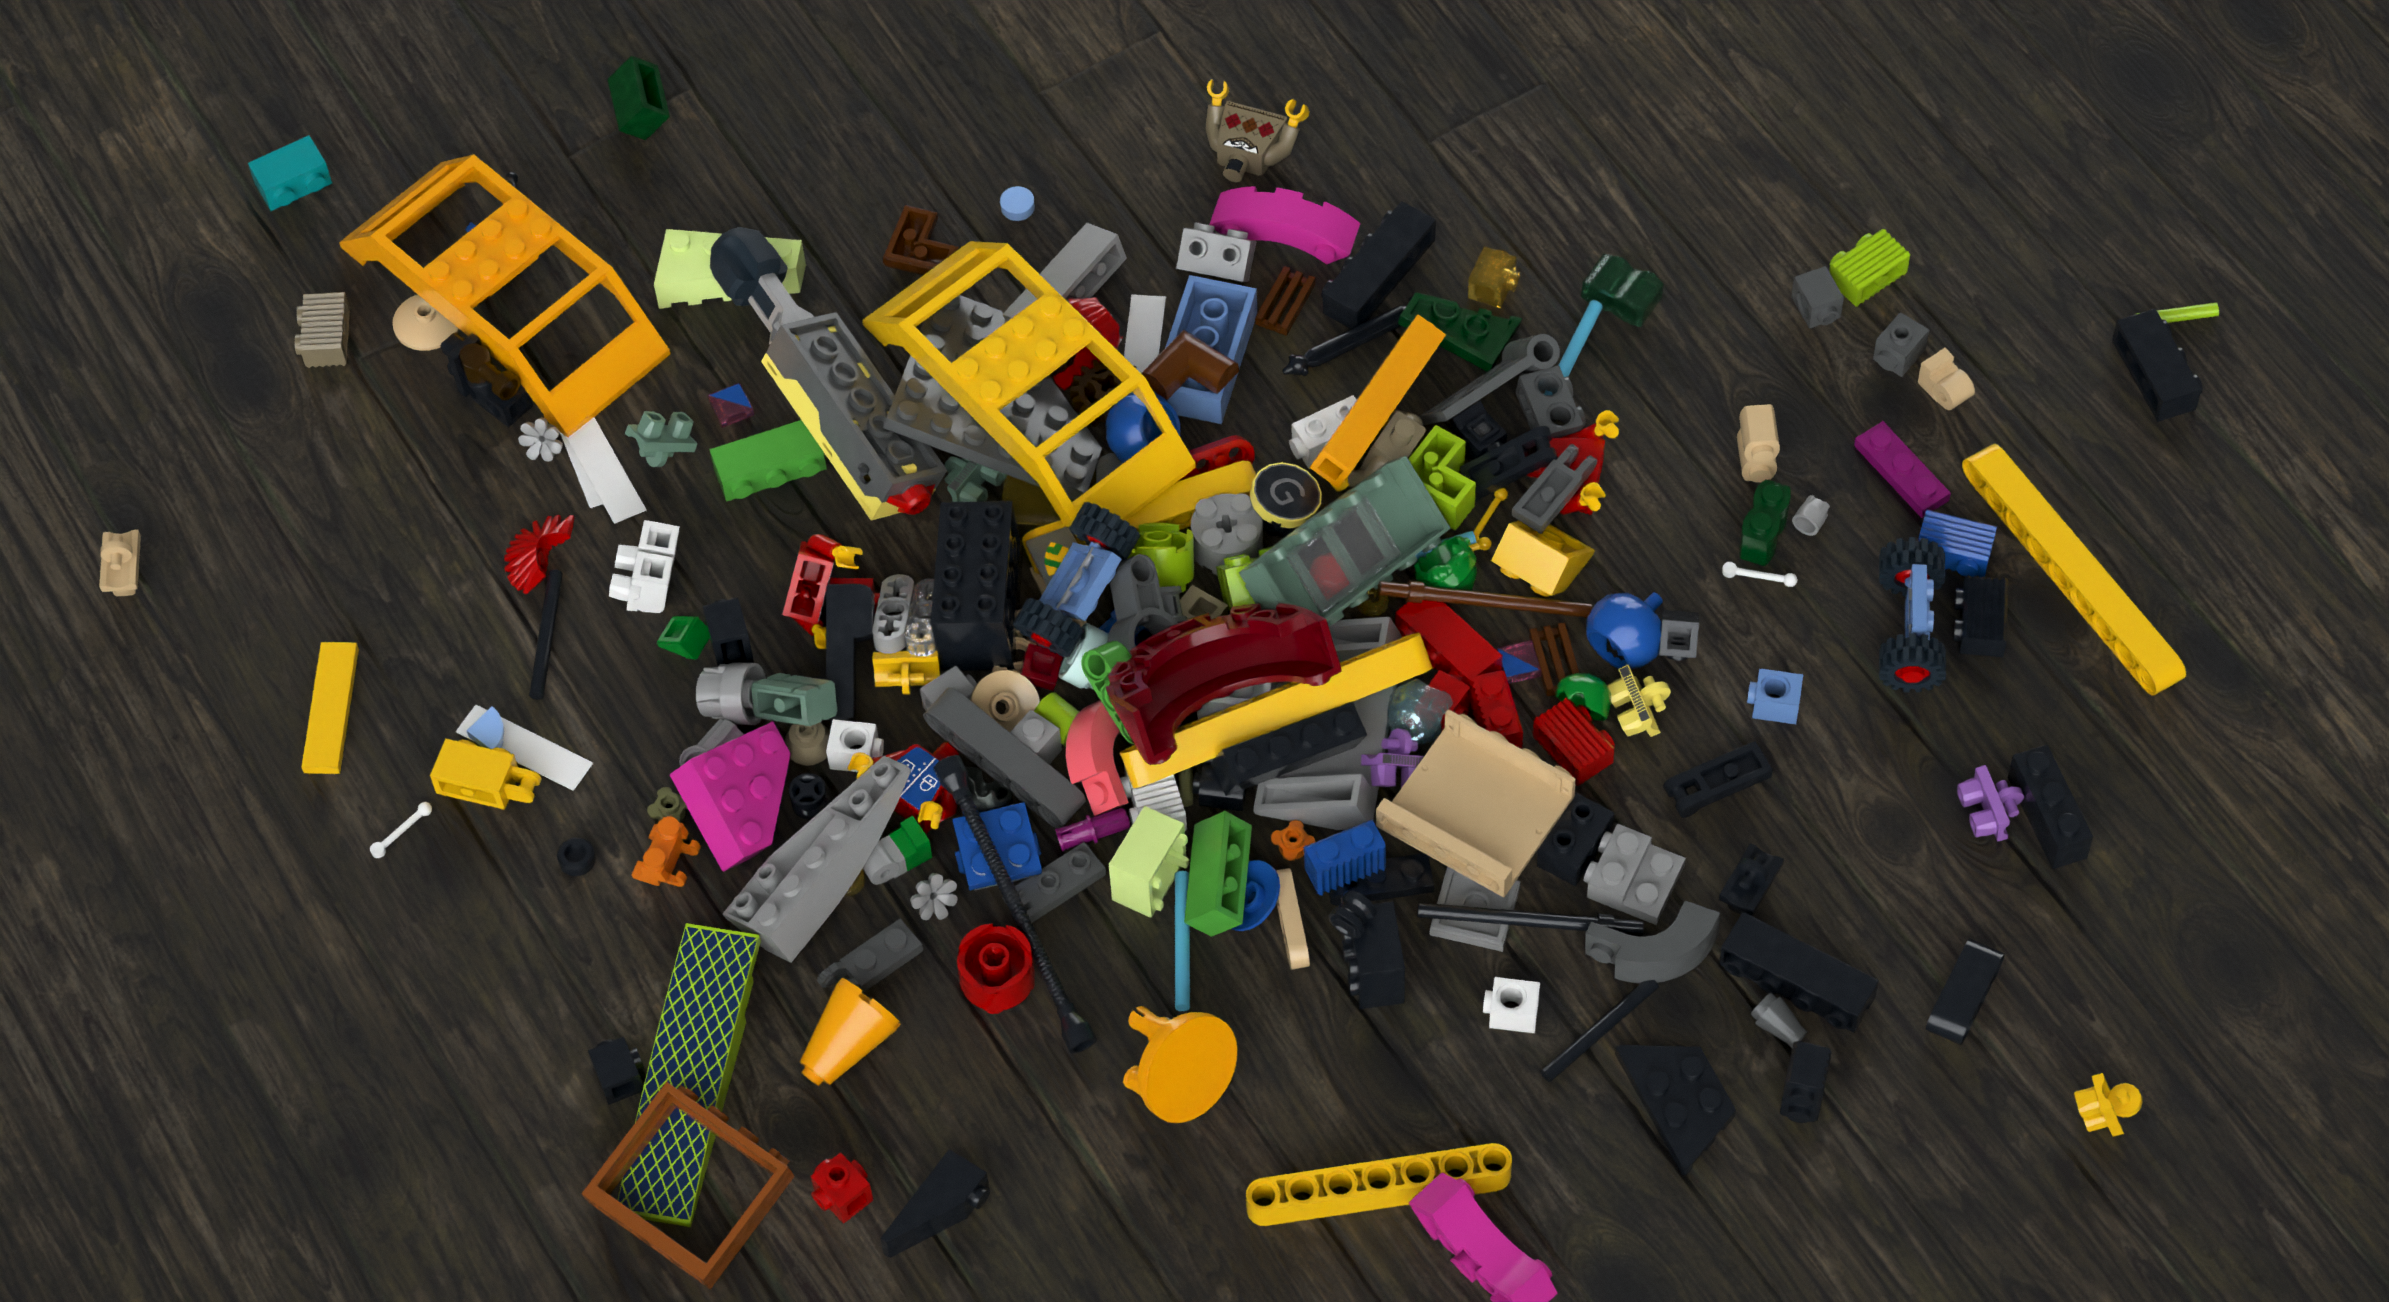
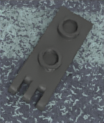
M1083 842L1042 868L1041 874L1030 876L1016 885L1015 890H1017V894L1021 898L1029 919L1033 923L1106 875V868L1086 843Z

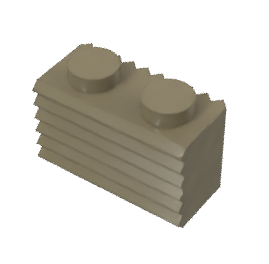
M345 292L303 294V306H297V323L301 327V334L295 335V351L297 355H302L306 367L345 366L347 364L350 305Z

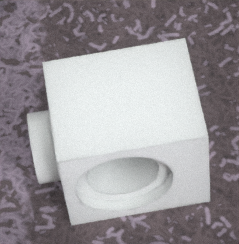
M832 720L826 749L830 769L849 771L847 769L853 754L857 752L865 753L871 758L883 756L884 740L878 738L876 724ZM854 745H862L859 749H850Z
M1495 977L1493 991L1486 990L1484 997L1483 1013L1490 1014L1489 1028L1535 1033L1540 982ZM1512 1001L1517 1003L1519 1006L1515 1008L1505 1007L1503 1003Z

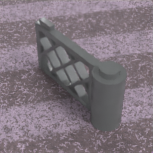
M1538 334L1509 342L1502 352L1501 363L1421 414L1419 417L1422 419L1423 425L1448 421L1518 374L1522 375L1552 367L1560 356V348L1557 341L1547 334Z

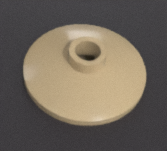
M418 294L405 300L398 307L393 317V330L397 339L406 347L419 351L440 348L441 343L452 333L456 332L458 334L460 330Z
M1010 670L995 671L983 677L974 687L970 697V701L1009 732L1030 710L1034 711L1040 702L1034 685L1025 676ZM998 701L1004 702L1006 706L1003 714H999L996 710Z

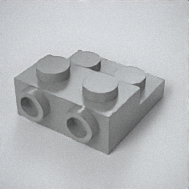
M1617 824L1613 833L1606 831L1601 839L1598 852L1603 854L1599 862L1591 861L1586 870L1584 882L1588 883L1587 898L1657 925L1685 866L1686 858L1652 845V837Z

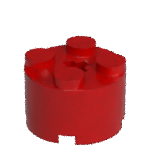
M993 923L980 925L964 936L959 945L957 968L960 986L966 998L975 1006L984 1009L987 1013L999 1014L1003 1010L1017 1006L1027 998L1035 986V971L1031 946L1026 936L1013 926H993Z

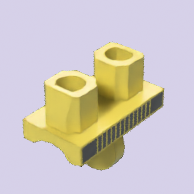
M1629 665L1619 668L1621 678L1607 686L1611 692V702L1615 708L1630 701L1634 705V708L1617 715L1623 731L1627 737L1645 730L1650 737L1661 733L1650 706L1653 705L1656 712L1663 711L1666 708L1664 700L1671 693L1666 682H1655L1653 676H1648L1643 679L1645 687L1642 689L1638 678L1633 675Z

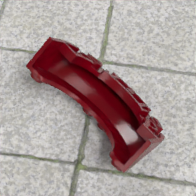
M1260 603L1232 607L1230 615L1211 619L1210 614L1206 613L1185 620L1144 640L1130 650L1132 658L1126 662H1117L1108 675L1110 684L1106 686L1109 700L1143 760L1149 765L1164 763L1177 750L1175 733L1178 726L1189 714L1200 710L1205 703L1215 698L1227 697L1235 690L1263 683L1297 682L1309 684L1310 686H1320L1329 682L1332 676L1342 672L1326 618L1306 608L1292 604L1279 603L1276 609L1261 610Z

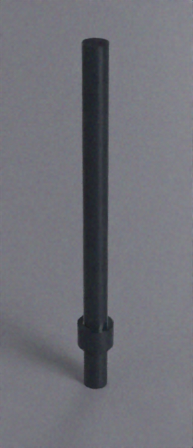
M1418 902L1417 917L1575 931H1587L1591 922L1628 935L1642 936L1643 921L1614 919V915L1597 914V917L1421 902Z

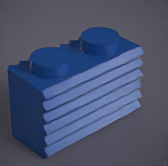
M1926 510L1918 541L1920 542L1921 538L1928 539V544L1934 541L1938 543V547L1941 546L1944 549L1945 569L1957 570L1962 576L1969 575L1974 577L1978 575L1979 577H1985L1997 526Z
M1373 820L1303 847L1305 871L1317 894L1322 896L1324 892L1330 893L1331 889L1337 890L1338 886L1344 887L1345 883L1350 885L1352 881L1357 882L1358 878L1364 879L1365 875L1371 877L1372 872L1378 874L1379 870L1384 871L1386 868V844Z

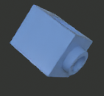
M1759 668L1758 681H1750L1747 703L1754 704L1752 718L1796 724L1803 674ZM1769 694H1776V695H1779L1780 697H1779V698H1772V697H1770V696H1768V695H1769Z

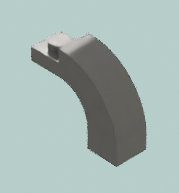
M1684 901L1677 918L1669 928L1656 935L1646 937L1631 936L1591 922L1586 932L1585 954L1598 962L1614 964L1615 979L1621 981L1642 983L1648 980H1655L1659 983L1672 980L1694 969L1710 953L1719 935L1720 913Z

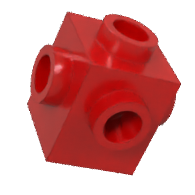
M841 1152L833 1159L829 1158L822 1161L815 1168L814 1174L811 1175L814 1189L811 1195L814 1201L823 1211L830 1209L843 1224L873 1201L871 1186L866 1180L868 1178L867 1173L856 1160L849 1162Z

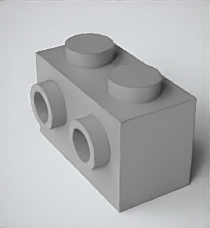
M1197 222L1194 223V228L1183 229L1176 269L1241 282L1249 281L1256 241L1247 239L1248 232L1228 229L1227 235L1215 233V226Z

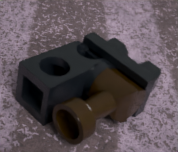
M455 332L441 343L442 353L449 360L447 365L448 371L454 376L458 391L465 397L471 394V398L508 428L533 407L532 399L521 385L520 378L508 370L500 372L493 365L487 347H482L480 339L473 333L464 339Z

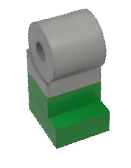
M913 815L900 822V829L878 841L862 868L873 884L878 885L887 882L932 858L930 840Z

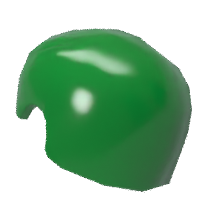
M1576 673L1564 677L1558 683L1555 697L1560 701L1567 697L1576 706L1581 704L1590 709V716L1593 720L1605 721L1607 719L1611 705V692L1607 684L1600 678L1587 673Z

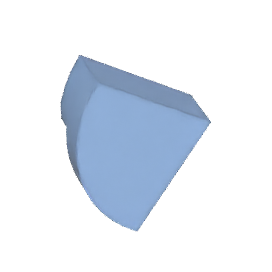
M493 707L487 710L467 730L468 737L481 747L493 749L501 748L503 745V722L499 713Z

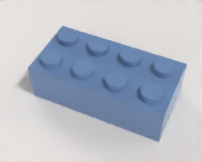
M1189 275L1166 347L1184 329L1237 362L1240 369L1255 317L1258 313L1257 289ZM1238 373L1218 394H1215L1189 377L1168 399V402L1179 416L1222 424Z

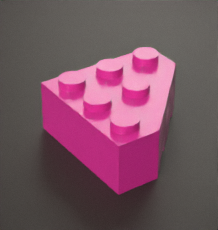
M770 722L696 756L670 774L722 872L751 859L772 844L791 755L774 722Z

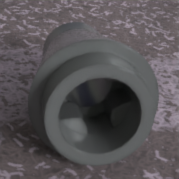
M1769 993L1750 1014L1757 1020L1755 1022L1757 1026L1786 1042L1791 1048H1793L1794 1042H1801L1808 1033L1781 996L1777 998L1772 993Z

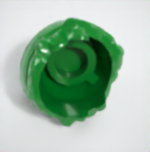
M1456 536L1444 540L1432 552L1427 553L1426 557H1419L1414 565L1416 580L1424 582V586L1472 591L1477 575V558L1474 551L1469 547L1470 539Z

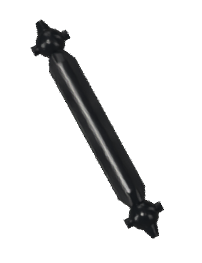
M1407 305L1397 306L1309 349L1304 356L1291 354L1288 365L1282 370L1283 374L1306 376L1309 367L1320 366L1400 327L1401 325L1398 324V321Z

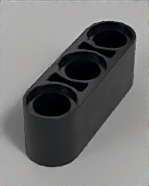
M1969 938L1931 1012L1925 1030L1962 1045L2000 970L2005 953Z

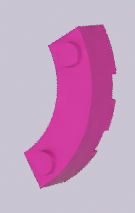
M1256 186L1220 193L1209 225L1215 226V230L1220 234L1227 235L1228 229L1248 232L1247 239L1272 241L1293 246L1313 255L1327 265L1350 256L1361 223L1346 212L1325 201L1323 206L1304 200V193L1276 188L1275 193L1257 192Z
M1441 1173L1409 1201L1414 1213L1434 1241L1439 1239L1448 1251L1455 1254L1450 1261L1472 1283L1477 1279L1481 1286L1492 1294L1490 1297L1492 1302H1549L1558 1294L1550 1279L1552 1272L1547 1265L1539 1259L1533 1260L1522 1252L1492 1223L1473 1198L1475 1193L1465 1180L1461 1178L1456 1180Z

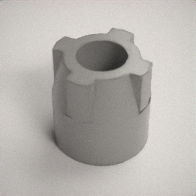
M1814 495L1808 496L1792 519L1793 525L1805 535H1816L1828 516L1829 504L1815 498Z

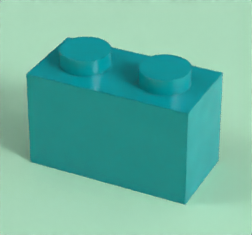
M310 135L248 163L254 184L270 211L286 206L292 201L332 184L326 162Z

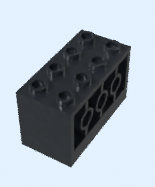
M1013 501L941 502L930 625L943 671H948L954 666H957L960 671L993 670L994 666L1007 667V670L1014 669L1016 656L1015 638L1017 634L1013 622L1019 610L1024 549Z

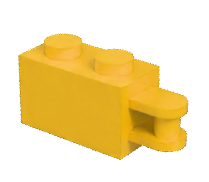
M446 738L430 774L436 794L505 810L509 799L524 803L533 802L535 797L533 793L534 787L538 786L542 780L538 773L519 768L515 755L505 749H488L477 746L468 740L454 741Z

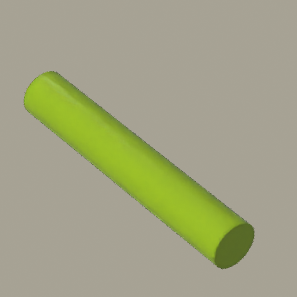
M2217 302L2157 310L2162 320L2172 323L2219 316V307Z

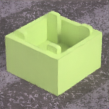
M1143 807L1109 863L1113 901L1152 918L1156 910H1162L1164 907L1162 900L1175 880V873L1180 871L1182 867L1187 868L1189 865V858L1186 857L1188 837L1185 835L1184 823L1149 807Z

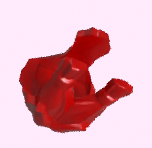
M1096 297L1084 299L1068 298L1069 304L1118 350L1119 344L1123 339V336L1119 334L1120 326ZM1085 346L1077 352L1073 365L1055 375L1054 381L1059 389L1065 391L1072 385L1074 375L1081 376L1082 366L1092 369L1093 360L1096 359L1100 364L1102 362Z

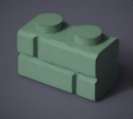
M776 673L767 677V679H761L752 683L753 711L756 718L812 726L820 723L822 720L836 716L835 683L831 680Z

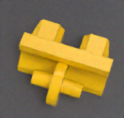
M918 643L913 651H899L892 654L873 652L872 661L875 687L902 686L903 695L911 694V686L926 685L940 676L938 651L934 650L932 643Z
M2103 1073L2093 1075L2094 1087L2074 1092L2079 1113L2084 1119L2088 1132L2108 1127L2112 1137L2124 1134L2117 1116L2122 1118L2131 1117L2141 1109L2142 1096L2139 1090L2134 1085L2128 1083L2116 1085L2110 1090Z

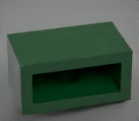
M630 56L607 79L619 131L647 140L670 117L658 65Z

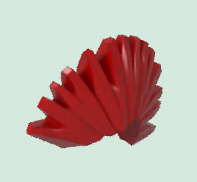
M556 515L554 518L548 516L542 529L536 520L532 522L533 533L523 528L520 530L522 534H516L514 536L516 540L510 541L511 547L506 549L508 554L504 555L505 562L510 563L504 569L506 572H511L507 578L516 590L524 589L523 593L527 595L546 578L549 551L552 549V546H557L558 543L561 545L565 540L571 538L575 518L573 515H569L562 522L560 515Z

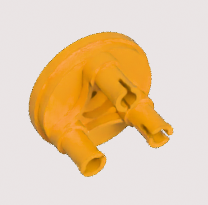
M1144 1006L1136 1007V1010L1143 1014L1144 1017L1132 1011L1128 1020L1129 1026L1147 1036L1149 1043L1142 1054L1139 1067L1133 1066L1125 1073L1123 1078L1124 1086L1139 1094L1150 1112L1164 1121L1183 1123L1201 1116L1220 1099L1232 1079L1237 1062V1042L1232 1029L1226 1022L1209 1013L1189 1012L1169 1019L1155 1015Z

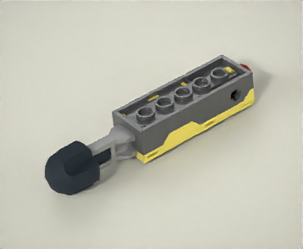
M737 227L723 233L711 247L710 269L714 278L735 305H751L769 330L770 346L761 362L867 516L872 521L898 513L915 515L922 512L930 504L931 497L947 469L930 445L883 428L895 395L837 312L814 317L810 312L797 306L782 284L787 273V265L775 248L758 230Z

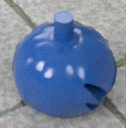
M1133 392L1129 393L1109 410L1105 423L1106 440L1109 448L1122 463L1126 462L1162 434L1144 403ZM1154 392L1180 436V421L1176 410L1170 405L1168 400Z
M1627 592L1606 595L1594 605L1586 619V633L1590 645L1600 657L1618 669L1629 665L1631 669H1638L1647 665L1660 652L1662 623L1654 611L1663 603L1662 598L1654 592L1645 601ZM1607 639H1609L1612 649L1617 650L1618 656H1624L1625 660L1621 661L1620 658L1614 657L1611 652H1607Z

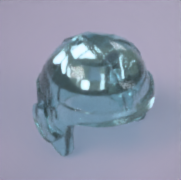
M1419 679L1411 680L1397 687L1390 695L1387 706L1389 728L1391 731L1397 728L1407 730L1410 733L1411 739L1417 741L1418 744L1431 742L1441 734V720L1445 712L1452 706V698L1448 693L1431 688Z

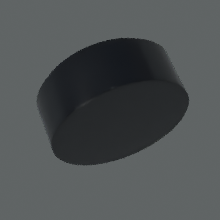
M570 838L564 841L557 851V859L561 870L570 876H581L588 873L596 861L593 846L583 838Z

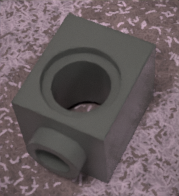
M1826 266L1794 277L1791 298L1809 329L1818 325H1829L1836 319L1841 318L1844 297Z

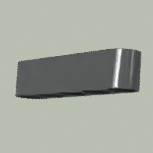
M948 687L923 714L926 723L936 733L1001 786L1010 790L1011 794L1022 803L1025 802L1027 807L1055 828L1064 827L1086 802L1083 793L1074 784H1071L1062 774L956 689Z

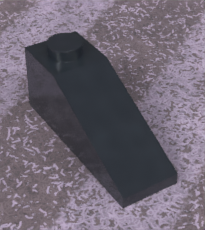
M949 1149L880 1238L883 1254L891 1258L967 1219L974 1208L980 1209L990 1194L987 1172Z

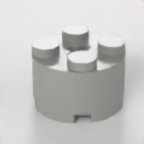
M1244 493L1219 494L1197 502L1191 519V531L1194 536V558L1202 568L1205 566L1212 570V574L1217 575L1216 566L1224 565L1223 558L1239 554L1249 555L1250 558L1259 556L1258 550L1263 549V521L1254 510L1248 495Z

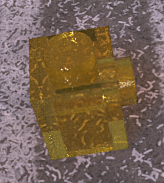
M1484 246L1469 276L1468 298L1501 308L1508 292L1515 291L1520 278V272L1516 271V256L1510 255L1503 250H1494Z

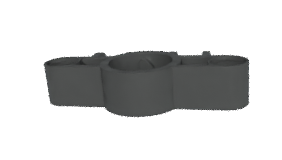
M1139 554L1119 563L1116 568V574L1110 582L1117 621L1110 629L1107 643L1118 641L1126 647L1131 655L1130 650L1136 646L1134 643L1136 627L1144 626L1152 635H1155L1166 628L1187 620V616L1182 614L1179 594L1182 593L1181 586L1160 587L1157 570L1151 558Z

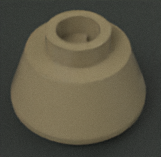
M821 722L812 726L792 724L784 739L791 753L790 759L797 764L806 766L824 761L827 758L826 749L830 730Z

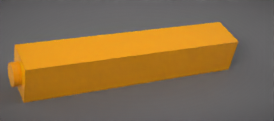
M1417 314L1309 468L1339 488L1355 468L1446 334Z

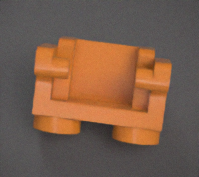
M663 817L658 824L653 825L649 834V839L652 840V843L644 853L643 862L637 861L632 877L656 886H660V883L664 882L682 887L687 880L686 874L678 871L676 876L672 875L681 852L692 856L698 855L701 845L696 840H691L690 845L684 843L683 839H687L689 834L684 824L674 817Z

